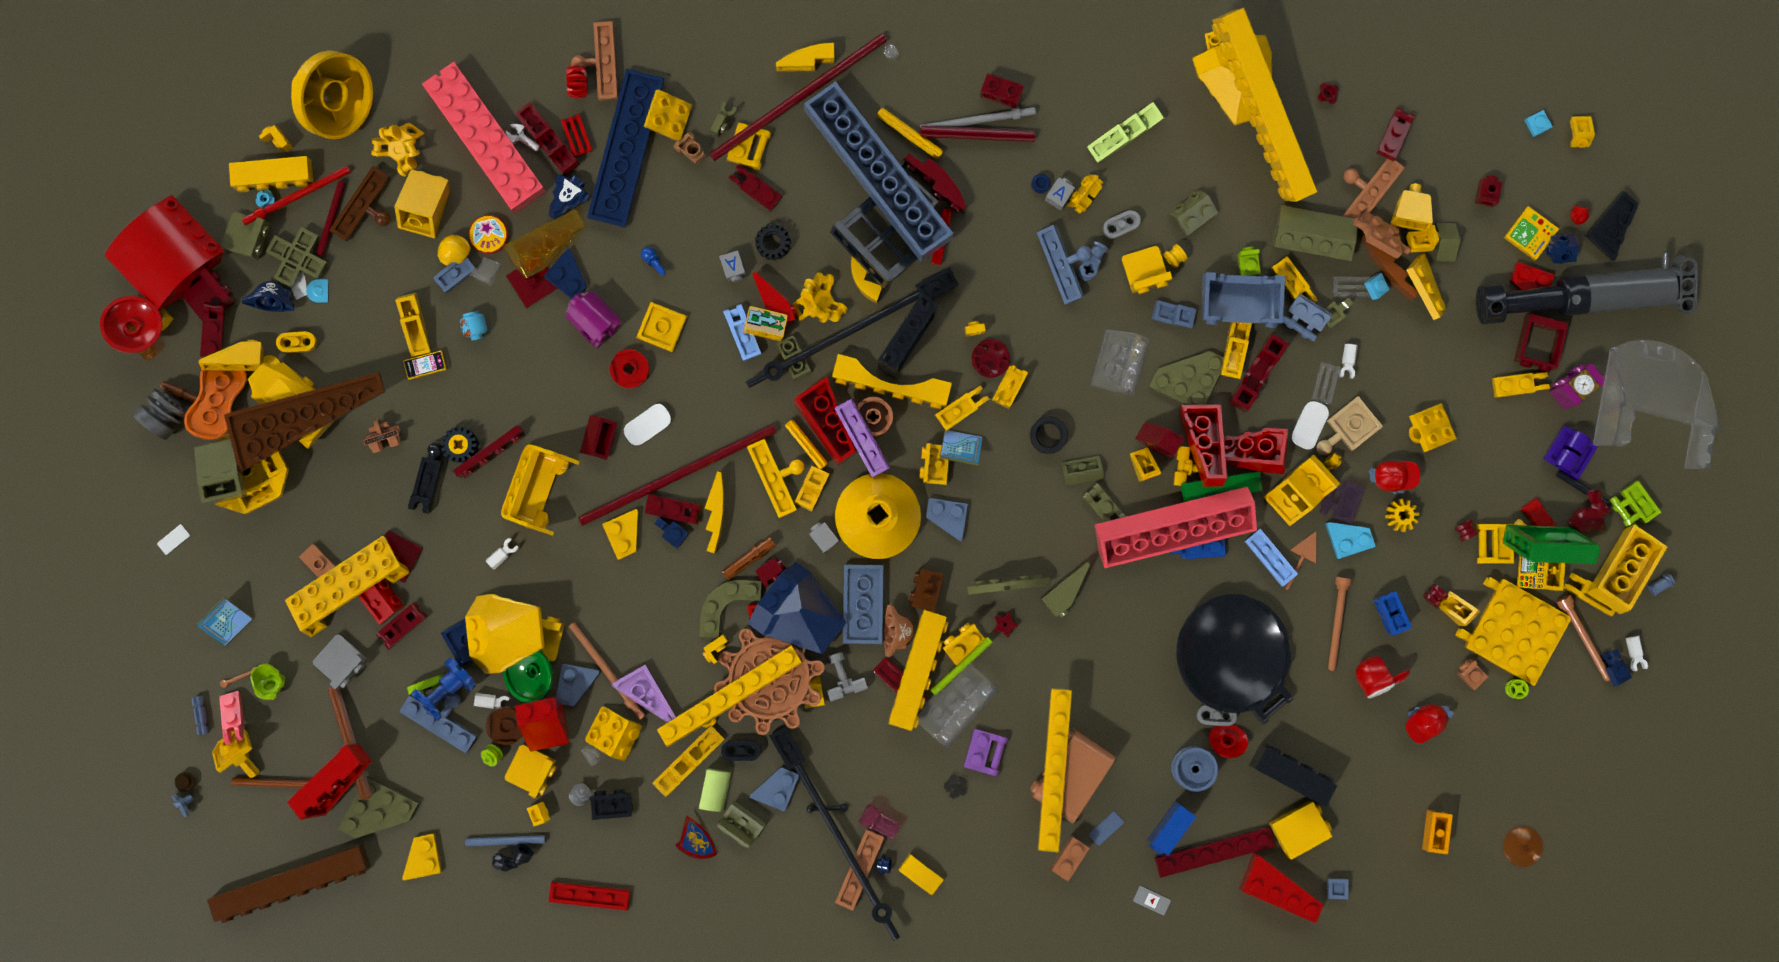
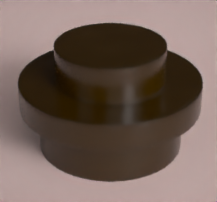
M189 772L178 774L175 778L176 788L181 792L192 790L195 786V777Z

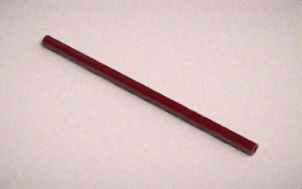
M881 33L710 152L709 155L714 162L887 42L885 35Z
M773 424L602 505L578 517L582 526L777 432Z

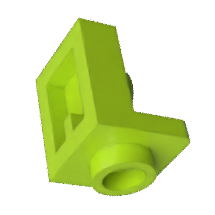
M1254 247L1242 248V251L1237 254L1240 276H1257L1261 274L1258 257L1260 249L1254 250Z

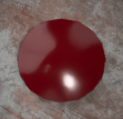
M994 339L980 342L974 348L971 356L975 371L987 378L1002 375L1010 363V353L1007 347L1001 341Z

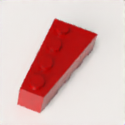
M1182 405L1178 415L1203 487H1223L1227 479L1221 405Z
M1253 853L1239 889L1246 894L1313 923H1317L1324 905L1259 855Z

